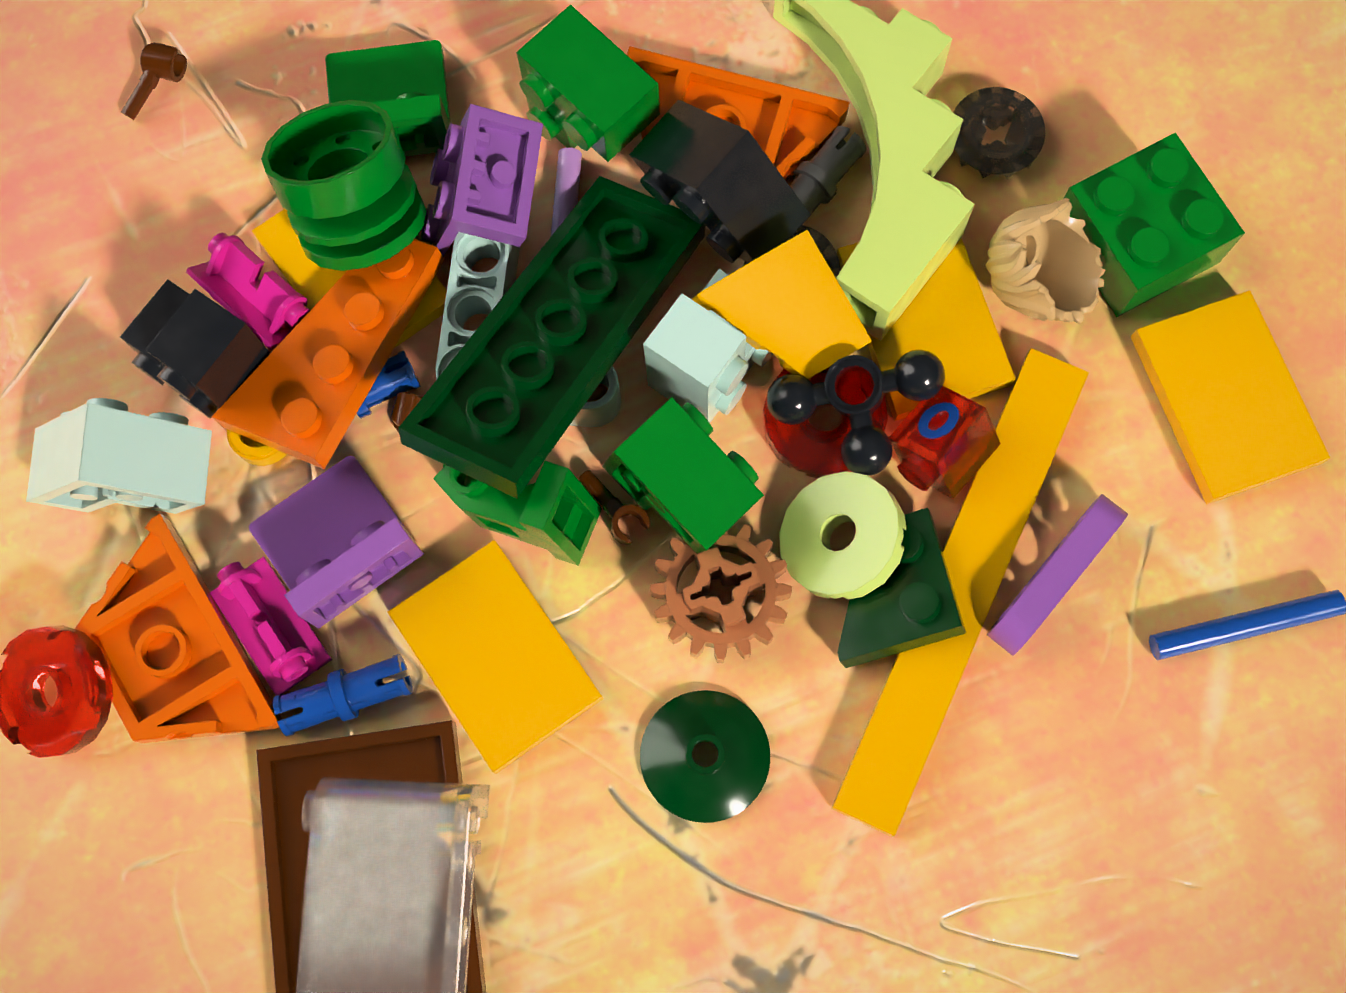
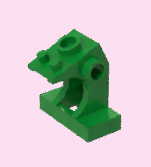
M544 461L536 482L527 485L517 499L443 464V469L433 478L452 501L480 527L546 549L555 558L577 566L580 564L602 510L569 468L548 461Z

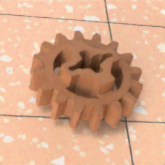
M745 524L739 530L737 536L728 535L726 531L707 551L698 554L689 545L684 544L677 538H673L669 541L670 549L675 557L673 562L667 559L656 560L655 569L661 576L666 578V582L651 584V597L666 600L667 602L654 611L657 623H663L673 620L675 625L668 634V639L673 645L682 641L685 637L692 640L690 657L697 659L706 646L714 648V656L717 663H724L727 648L736 647L741 657L747 659L751 655L749 640L755 637L759 642L767 646L772 642L773 635L766 625L768 621L776 624H784L788 613L775 605V601L789 599L792 593V586L776 583V579L786 572L787 563L785 560L769 562L767 557L772 549L773 542L767 538L756 546L749 542L751 526ZM720 551L739 555L746 559L748 563L738 565L722 558ZM695 561L698 574L693 585L683 588L682 592L677 594V587L682 573L691 562ZM720 579L724 587L735 585L731 594V603L722 605L717 596L705 597L710 593V582L712 580ZM764 589L763 605L757 616L748 624L743 609L746 600ZM704 617L720 624L723 633L704 630L691 621Z

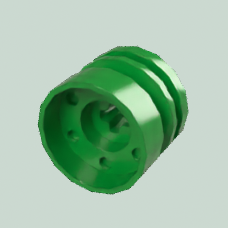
M353 100L321 105L299 114L281 126L266 143L261 158L265 172L282 207L287 210L295 234L298 235L306 257L318 266L340 271L367 268L396 255L411 244L423 228L426 216L425 205L408 165L405 164L406 157L387 112L371 102Z

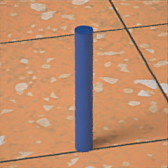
M1336 589L1149 636V645L1154 658L1162 660L1346 614V600L1343 594Z

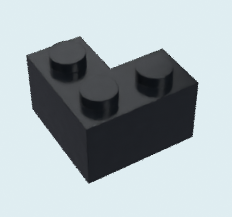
M677 100L629 154L645 173L640 179L642 186L663 205L667 206L673 200L693 221L698 224L703 222L711 231L706 237L707 242L720 256L730 263H734L738 258L750 263L783 244L811 215L748 130L681 100Z
M169 279L166 280L120 336L123 341L138 353L131 362L133 365L162 386L166 383L180 394V398L209 419L212 418L216 411L270 354L269 350L245 322L197 289H194L189 294Z

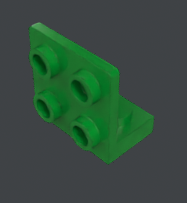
M432 40L330 53L325 57L329 103L353 100L371 102L384 109L393 124L405 157L436 153L437 149L443 150L451 120L444 52L440 41Z

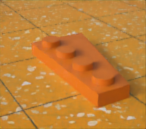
M414 239L411 244L387 260L367 268L347 270L217 410L212 418L227 430L325 469L445 261L438 247Z

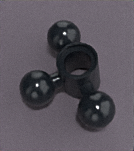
M926 350L907 352L897 361L894 369L880 371L878 366L866 357L850 355L837 360L829 368L825 382L812 384L807 378L798 374H786L777 378L768 390L767 406L776 420L784 424L795 425L809 419L814 413L816 406L831 403L840 414L849 417L851 430L846 434L841 444V457L844 464L853 473L872 476L884 470L892 457V444L888 435L882 429L873 426L872 413L881 405L884 394L899 391L905 398L913 401L928 400L939 393L943 387L945 369L941 360L935 354ZM851 371H862L868 374L874 382L871 396L865 402L857 405L843 402L837 394V386L840 379Z

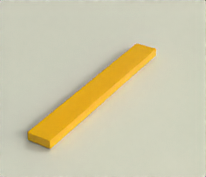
M1030 348L942 550L966 633L897 654L831 809L890 837H895L1089 374L1088 371L1033 348Z

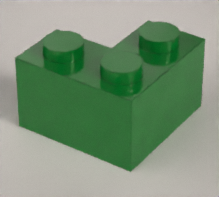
M571 4L516 52L522 76L519 85L527 98L529 111L526 113L528 120L543 124L541 136L549 141L555 137L566 148H575L578 145L585 151L592 147L609 162L660 115L658 83Z
M671 397L613 451L602 467L643 510L646 511L653 507L693 551L698 554L707 551L764 494L754 485L759 477L752 466L735 451H730L726 455L709 437L713 432V427L706 417L692 404L686 402L681 407Z

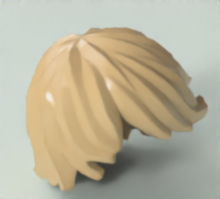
M1068 198L1050 204L1027 207L1016 211L1004 219L989 243L987 252L989 260L985 267L991 274L993 292L1007 307L1042 321L1049 319L1050 321H1074L1080 324L1084 320V313L1092 312L1099 302L1097 298L1099 295L1098 288L1104 287V280L1100 277L1104 274L1105 269L1101 268L1103 266L1099 256L1101 255V248L1090 243L1083 231V227L1086 225L1085 220L1070 217L1072 204Z

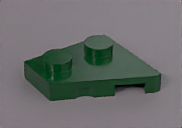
M928 507L905 514L906 530L903 529L904 537L901 544L905 548L900 564L887 581L864 597L849 599L837 652L839 661L845 668L966 633L934 520Z

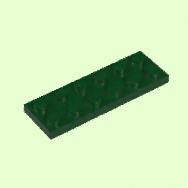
M599 176L398 427L401 444L517 499L705 237L706 225L703 222L702 224L696 223L675 206L670 204L667 206L663 205L653 197Z

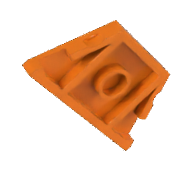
M629 46L627 56L659 85L660 115L641 132L642 140L677 100H681L748 130L785 181H787L794 174L793 171L801 162L807 161L828 140L836 127L841 126L846 121L850 102L631 46Z
M159 513L151 518L145 529L150 531V533L130 562L126 564L121 561L107 581L103 597L98 602L91 604L73 630L130 737L135 742L149 743L279 728L277 721L283 720L280 714L275 715L270 696L220 608L212 598L207 585L170 520Z

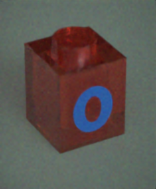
M945 386L934 397L920 401L889 436L892 447L900 460L897 468L901 475L909 483L922 491H927L932 487L951 499L956 497L1001 444L986 407Z

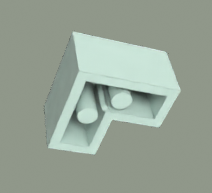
M718 269L703 290L725 278L728 274ZM681 293L643 343L648 386L667 399L673 397L681 407L686 402L692 404L706 417L709 423L719 411L725 415L732 411L747 387V384L742 381L744 376L754 363L763 367L770 360L773 353L767 350L755 349L746 342L747 336L741 330L712 310L708 311L683 293Z
M107 398L89 399L86 404L71 411L63 412L59 417L35 428L26 502L87 513L114 503L173 514L204 505L212 431L189 426V419L179 414L158 412L145 416L128 412V405L118 400Z

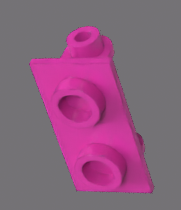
M223 232L219 233L208 244V251L212 254L210 261L188 267L186 273L227 311L245 322L267 348L273 350L310 311L306 307L307 298L293 289L274 270L265 272L262 280H260L259 275L265 262L250 250L238 236H228Z
M264 556L245 569L240 562H233L218 572L217 577L221 584L211 591L210 594L275 695L284 694L332 661V658L309 623L297 615L284 596L288 591Z

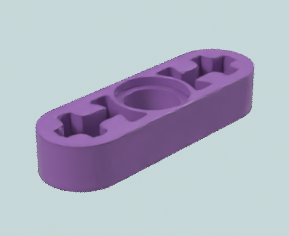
M1101 494L988 631L987 636L1014 656L1040 627L1121 526L1128 513L1104 494Z

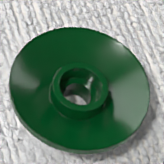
M708 690L693 691L670 700L655 713L642 737L640 765L649 791L666 810L688 821L713 823L739 814L757 798L766 782L770 768V746L762 723L748 706L740 700L721 692ZM701 742L713 744L718 751L717 761L709 767L697 765L692 758L694 747Z

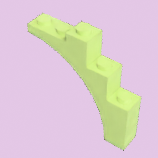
M775 0L773 18L807 43L836 75L856 109L869 148L873 185L870 215L861 240L841 269L836 280L866 331L881 341L962 238L975 205L966 199L954 185L933 178L952 155L963 119L954 114L946 104L925 96L943 74L953 38L941 32L932 22L922 20L903 8L888 24L878 18L871 9L865 6H858L850 0Z

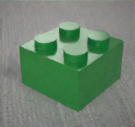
M1176 132L1069 187L1064 197L1068 198L1072 204L1070 217L1085 220L1084 233L1090 243L1101 248V255L1099 256L1103 264L1101 268L1105 269V272L1100 278L1104 280V287L1098 289L1116 317L1217 265L1245 234Z

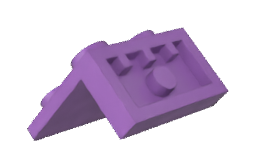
M470 103L460 125L450 123L443 150L437 149L430 175V185L438 186L434 205L428 204L424 226L421 229V240L428 241L430 245L438 247L443 257L458 232L520 247L527 237L543 124Z
M351 455L342 459L249 525L250 532L290 589L284 596L300 618L318 629L424 555L358 460Z

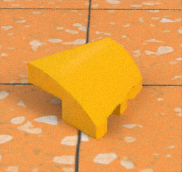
M808 230L751 261L692 298L693 301L708 311L712 310L741 330L747 336L746 342L752 347L773 353L779 360L781 367L791 374H798L807 379L830 367L837 360L854 353L872 342Z

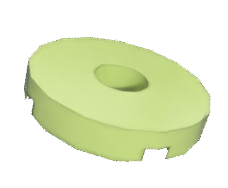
M843 471L822 476L803 488L786 509L779 531L780 556L782 560L786 561L790 576L816 596L828 599L844 597L847 600L864 597L883 585L900 564L905 548L901 545L904 537L903 529L906 530L905 514L895 496L868 475ZM854 522L856 534L851 544L843 550H831L830 537L834 529L842 523Z

